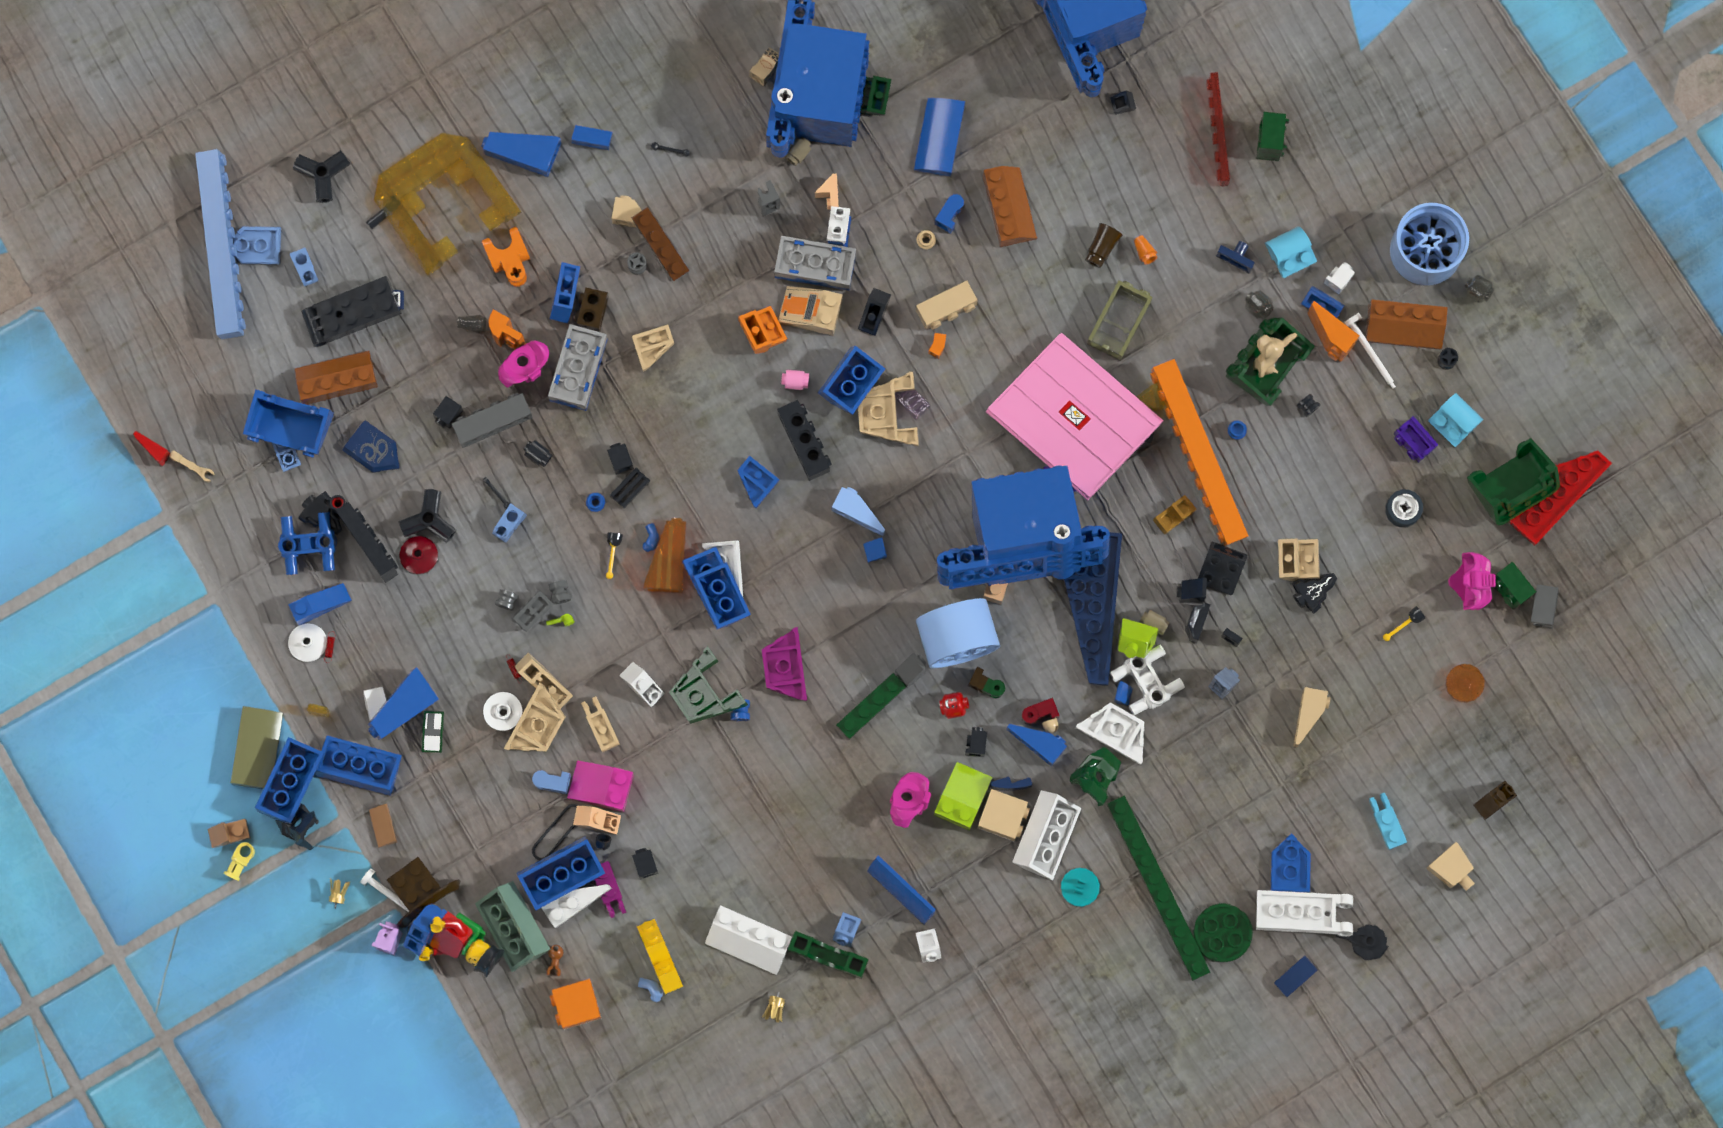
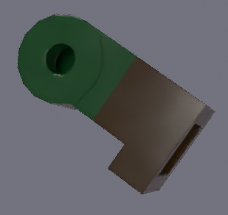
M977 667L968 687L995 699L1002 697L1005 692V684L1001 680H992L982 675L984 669Z

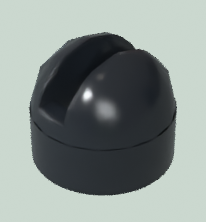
M598 834L595 839V846L598 849H603V851L607 850L611 844V837L607 834Z

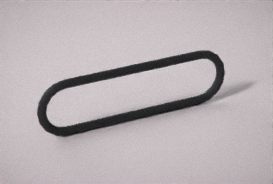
M577 804L568 805L534 844L532 855L535 859H543L536 856V846L570 807L577 808ZM572 825L545 857L554 852L576 825Z

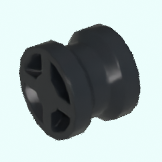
M1445 348L1438 356V365L1445 370L1452 369L1457 363L1459 356L1453 348Z
M1311 393L1297 404V407L1304 411L1306 417L1310 416L1321 406L1319 402H1315Z

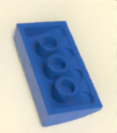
M928 98L914 170L951 177L965 101Z
M326 736L322 748L324 755L315 772L316 776L391 796L402 755Z
M879 855L875 858L867 872L925 925L935 914L936 909Z

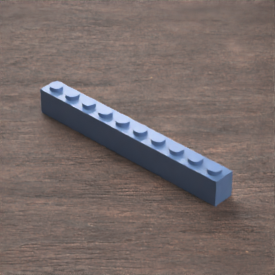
M218 149L198 152L195 154L216 335L221 339L244 336L243 330L246 329V324L241 314L244 307L239 297L241 284L237 280L239 267L235 263L237 249L233 245L235 231L231 227L233 214L232 210L229 209L228 203L231 201V197L226 186L229 183L228 175L224 169V166L227 164L226 157Z

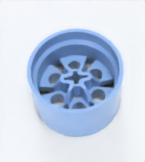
M1425 203L1412 208L1403 216L1391 239L1390 256L1395 269L1402 277L1418 285H1435L1447 280L1456 271L1469 246L1468 228L1463 218L1446 205ZM1431 219L1437 221L1435 228H1430ZM1407 225L1413 231V235L1404 230ZM1417 228H1424L1426 233L1418 232ZM1436 232H1441V233H1443L1444 238L1441 237V236H1436L1435 233H1436ZM1455 236L1457 242L1447 243L1448 239ZM1404 241H1411L1413 246L1407 247ZM1426 242L1433 243L1432 247L1429 244L1426 245ZM1443 249L1448 250L1449 253H1450V255H1449V256L1443 255V253H1442L1441 250H1443ZM1416 258L1419 264H1413L1410 259ZM1442 262H1447L1450 265L1446 267ZM1428 263H1435L1437 269H1431Z
M978 598L953 603L925 613L916 619L930 668H943L983 657L1000 648L986 599Z

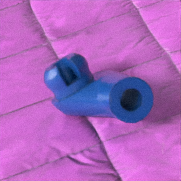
M654 523L645 526L649 535L647 541L643 543V549L646 552L655 550L660 541V536Z

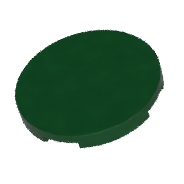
M1219 903L1206 908L1198 916L1194 925L1193 935L1201 953L1205 957L1215 962L1226 963L1240 958L1248 950L1253 937V929L1248 916L1242 910L1231 904Z

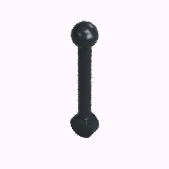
M657 142L651 145L653 150L661 149L680 153L684 156L690 155L688 149L680 150L660 146Z
M487 477L483 478L484 482L504 503V508L507 509L510 502L503 498Z

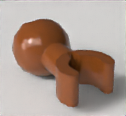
M553 945L548 951V955L551 958V966L547 969V975H550V971L554 966L558 972L557 976L561 975V969L558 966L559 959L562 958L564 952L560 945ZM554 946L559 947L558 951L554 950Z

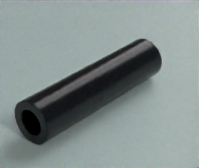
M394 199L366 223L373 229L401 207V204Z

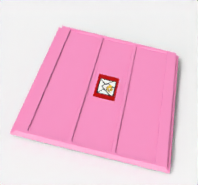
M1063 333L1059 334L986 410L990 417L995 419L1048 467L1068 465L1072 488L1087 501L1164 422V420Z

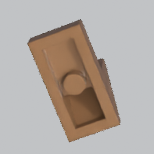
M246 819L227 824L222 822L208 829L212 848L251 838Z

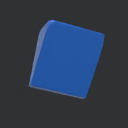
M882 537L863 544L868 563L887 558Z
M1119 682L1114 702L1128 706L1133 690L1132 687L1125 682Z

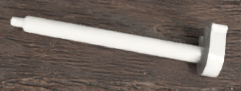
M1357 313L1345 321L1344 324L1351 327L1359 335L1358 340L1387 384H1390L1393 389L1396 387L1393 379L1356 324V322L1362 319L1360 313Z
M369 869L360 883L365 886L368 882L409 912L396 894L372 878L375 871Z

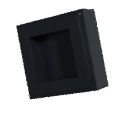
M1228 628L1221 635V638L1235 647H1238L1243 639Z

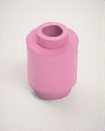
M786 370V373H782L781 385H785V389H808L809 373L797 370Z

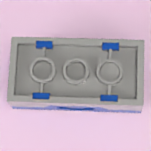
M781 236L774 271L775 278L850 291L856 248Z
M569 324L548 394L549 401L583 411L587 410L607 344V334Z

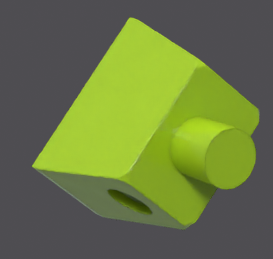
M1123 618L1119 633L1118 651L1125 653L1128 658H1134L1135 656L1145 658L1155 645L1158 628Z

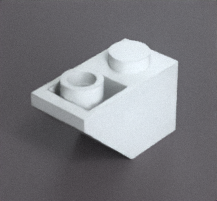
M634 662L619 675L650 707L665 694L651 677Z

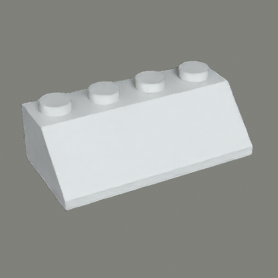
M1041 790L1013 863L1025 870L1053 880L1081 808L1058 794Z
M720 905L705 944L777 975L788 951L792 936Z

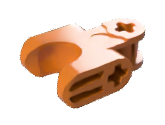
M513 227L509 230L512 241L508 248H496L489 238L482 240V244L494 272L497 273L504 270L509 283L519 287L524 285L527 280L522 262L529 260L530 256L518 228Z

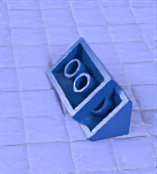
M716 547L682 561L716 629L728 627L751 615L727 562L723 563Z

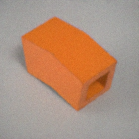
M934 334L933 344L928 354L938 359L940 358L945 348L946 334Z

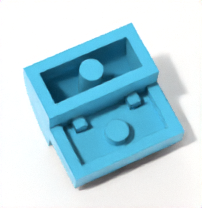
M1299 226L1265 242L1272 260L1275 261L1282 278L1317 262L1311 248L1312 244L1307 234Z
M1455 393L1428 421L1454 447H1457L1484 419Z

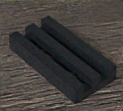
M636 467L610 496L621 507L625 508L651 481ZM636 475H638V477L621 493V495H620L619 497H617L616 495H617ZM641 479H643L644 482L624 502H622L621 500L634 488V486Z

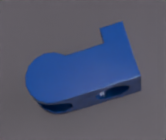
M951 195L935 219V225L950 234L955 228V222H953L955 216L963 210L964 200L960 195Z

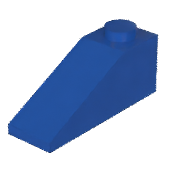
M561 263L549 319L564 323L569 322L580 266Z
M344 583L305 596L288 605L297 624L302 625L352 600Z
M1009 724L1006 728L1009 733L1050 766L1055 763L1067 747L1065 745L1066 741L1059 735L1054 736L1051 733Z

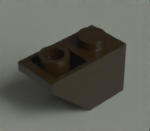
M1503 781L1473 804V806L1483 819L1486 820L1514 799L1517 794L1511 785Z

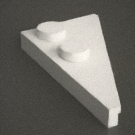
M739 541L702 543V547L706 550L714 547L717 548L723 563L727 562L743 596Z
M610 885L575 889L543 906L542 910L553 926L557 928L612 888Z

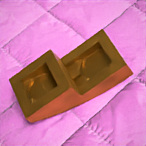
M1184 495L1156 516L1153 521L1165 535L1197 509L1187 496Z

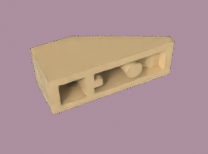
M527 653L516 664L515 668L518 673L535 688H537L540 682L545 686L560 709L573 696L531 654Z
M1307 687L1303 689L1293 747L1299 746L1325 711V708H1329L1330 697H1327L1328 691Z

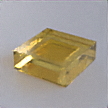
M308 704L307 711L309 714L329 717L330 711L327 707Z

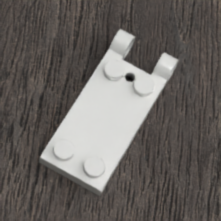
M1257 890L1256 930L1351 936L1353 935V924L1350 922H1336V906L1343 909L1352 908L1353 896L1349 894ZM1325 913H1330V916H1325Z

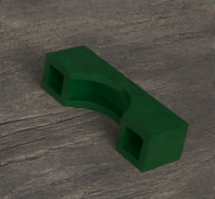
M798 931L794 932L788 951L861 980L869 961L868 958L827 945Z

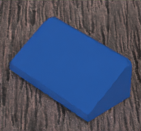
M575 125L571 142L576 145L609 150L613 132Z
M1314 286L1310 288L1301 303L1309 309L1313 301H1315L1336 318L1345 306Z

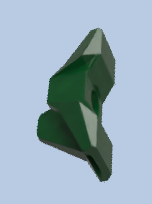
M1103 747L1085 758L1075 772L1071 774L1069 782L1080 784L1083 792L1088 793L1098 803V806H1103L1108 798V786L1110 782L1116 781L1121 761L1107 748ZM1097 772H1099L1102 775V780L1100 782L1096 778Z

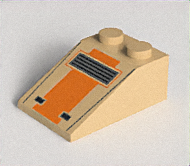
M787 286L778 321L781 324L833 336L843 294L826 290Z

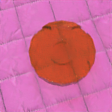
M1460 664L1449 671L1445 686L1448 694L1458 702L1468 703L1474 701L1482 694L1485 680L1477 667L1471 664Z

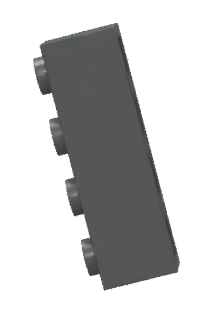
M515 393L503 402L496 401L492 403L487 409H477L472 413L473 415L457 418L452 423V426L463 449L533 417L523 393L519 395Z

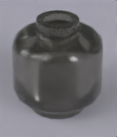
M1476 275L1474 278L1470 277L1465 284V288H1467L1466 295L1478 303L1487 302L1494 292L1493 283L1481 275Z
M1261 290L1254 293L1250 292L1245 298V309L1257 319L1266 318L1273 311V300Z

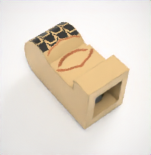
M768 48L757 64L751 68L750 78L764 86L776 70L779 53Z

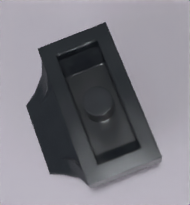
M1204 603L1194 606L1185 629L1190 642L1197 644L1211 604Z

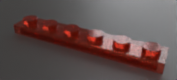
M1218 72L1210 73L1209 79H1206L1207 91L1210 90L1211 97H1208L1209 109L1212 108L1213 115H1210L1211 127L1214 126L1215 133H1212L1213 145L1216 144L1217 151H1214V161L1218 163L1219 169H1216V179L1220 181L1222 187L1229 185L1230 176Z

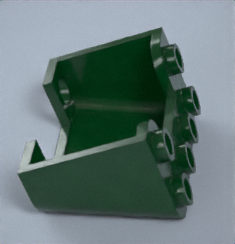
M1282 317L1264 319L1259 325L1260 329L1248 339L1249 344L1237 354V360L1234 364H1230L1225 371L1227 373L1226 378L1266 406H1271L1282 392L1277 387L1294 364L1298 361H1305L1315 347ZM1296 333V338L1284 347L1282 355L1274 364L1278 373L1267 374L1260 378L1258 370L1253 369L1254 360L1261 354L1257 347L1258 339L1263 335H1267L1271 338L1284 340L1288 335Z

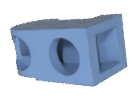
M306 248L290 253L304 287L319 281Z
M510 503L492 534L503 542H507L514 530L517 529L527 515Z
M540 770L534 773L532 781L538 789L567 794L571 774L562 772L560 777L548 775L545 771Z

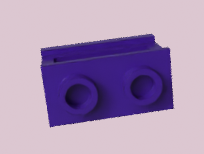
M1414 416L1396 429L1393 434L1395 441L1400 446L1403 445L1407 450L1408 456L1418 463L1438 446L1437 442Z

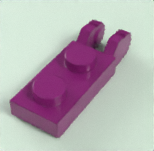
M606 861L601 863L605 874L596 878L595 882L597 886H611L612 889L602 895L601 898L608 909L610 917L613 918L615 917V912L611 907V902L618 901L622 914L626 913V909L610 863Z

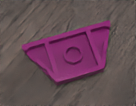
M795 627L762 649L766 689L805 702L807 701L799 633L798 627Z

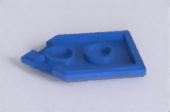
M1292 833L1271 852V891L1310 893L1311 853L1304 848Z

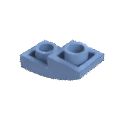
M272 443L283 472L301 465L295 449Z

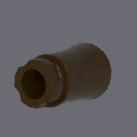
M1099 223L1085 261L1092 266L1101 268L1117 242L1123 236L1122 233L1109 225Z

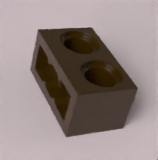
M585 287L584 293L581 292L579 304H581L580 311H576L574 322H577V326L597 332L601 331L609 299L608 292ZM595 297L598 299V302L590 304L588 300ZM588 315L594 317L591 322H585L584 318Z

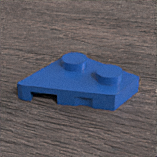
M751 456L737 470L755 509L779 482L775 475Z

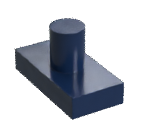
M1242 241L1237 243L1234 251L1221 245L1216 257L1249 274L1255 264L1254 261L1244 257L1249 246Z

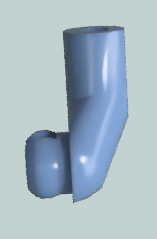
M640 977L638 987L648 989L651 994L650 999L653 1002H659L663 996V991L656 981Z

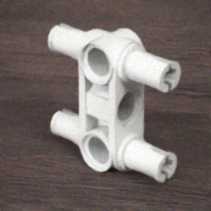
M1161 645L1151 649L1145 658L1136 656L1128 658L1122 666L1110 672L1114 682L1129 674L1132 675L1141 690L1143 698L1129 705V709L1134 716L1148 708L1154 709L1170 700L1171 695L1185 688L1180 678L1165 686L1162 685L1152 668L1151 662L1166 654ZM1139 659L1142 661L1143 666L1136 668L1132 661ZM1155 692L1159 693L1162 696V700H1153L1152 694Z

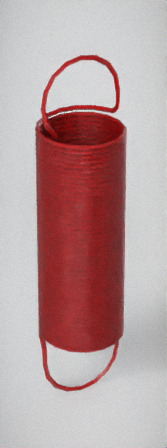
M328 636L325 657L332 660L335 638Z
M514 659L507 660L506 662L514 679H519V677L521 679L522 676L515 668L516 663Z

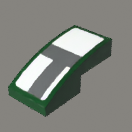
M424 711L422 752L442 753L444 711Z

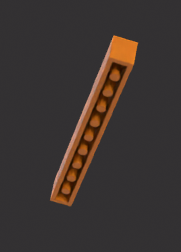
M1175 359L1153 367L1150 377L1154 384L1157 383L1159 399L1161 402H1165L1167 407L1165 408V413L1168 419H1172L1174 424L1172 429L1175 436L1180 438L1181 444L1179 445L1183 455L1186 454L1188 457V468L1190 472H1194L1196 477L1194 480L1198 490L1202 491L1204 496L1202 497L1203 504L1211 512L1209 518L1212 525H1216L1218 529L1217 537L1219 542L1227 546L1248 537L1249 535Z

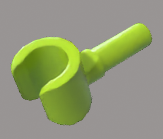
M564 614L560 618L546 621V624L548 626L563 622L565 627L574 624L575 621L572 615Z

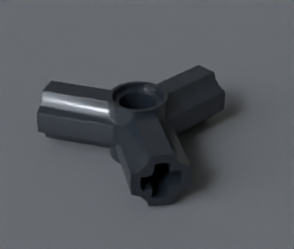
M341 150L324 162H317L299 154L294 162L293 170L313 178L316 202L328 203L333 201L331 178L351 164ZM325 170L327 173L325 176H318L319 171Z
M425 489L421 512L398 521L404 537L428 529L445 543L451 540L457 530L438 516L441 491ZM427 515L434 517L430 523L424 522V518Z

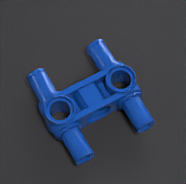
M329 512L318 513L320 531L310 534L296 535L293 530L292 516L280 517L282 535H280L278 548L281 556L285 558L286 575L298 574L296 557L299 554L320 552L323 560V571L335 570L334 553L337 546V537L333 529H331ZM326 536L330 540V544L327 547L323 544ZM288 541H291L293 545L290 551L286 548Z

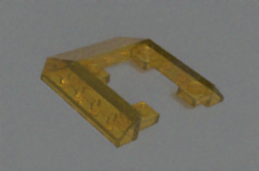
M441 133L379 174L374 202L380 210L385 212V217L427 276L443 266L445 261L458 253L447 236L431 246L412 219L413 216L426 208L416 192L447 172L457 187L471 177L475 179L493 204L478 214L489 231L503 222L507 223L521 213L518 206L468 137Z

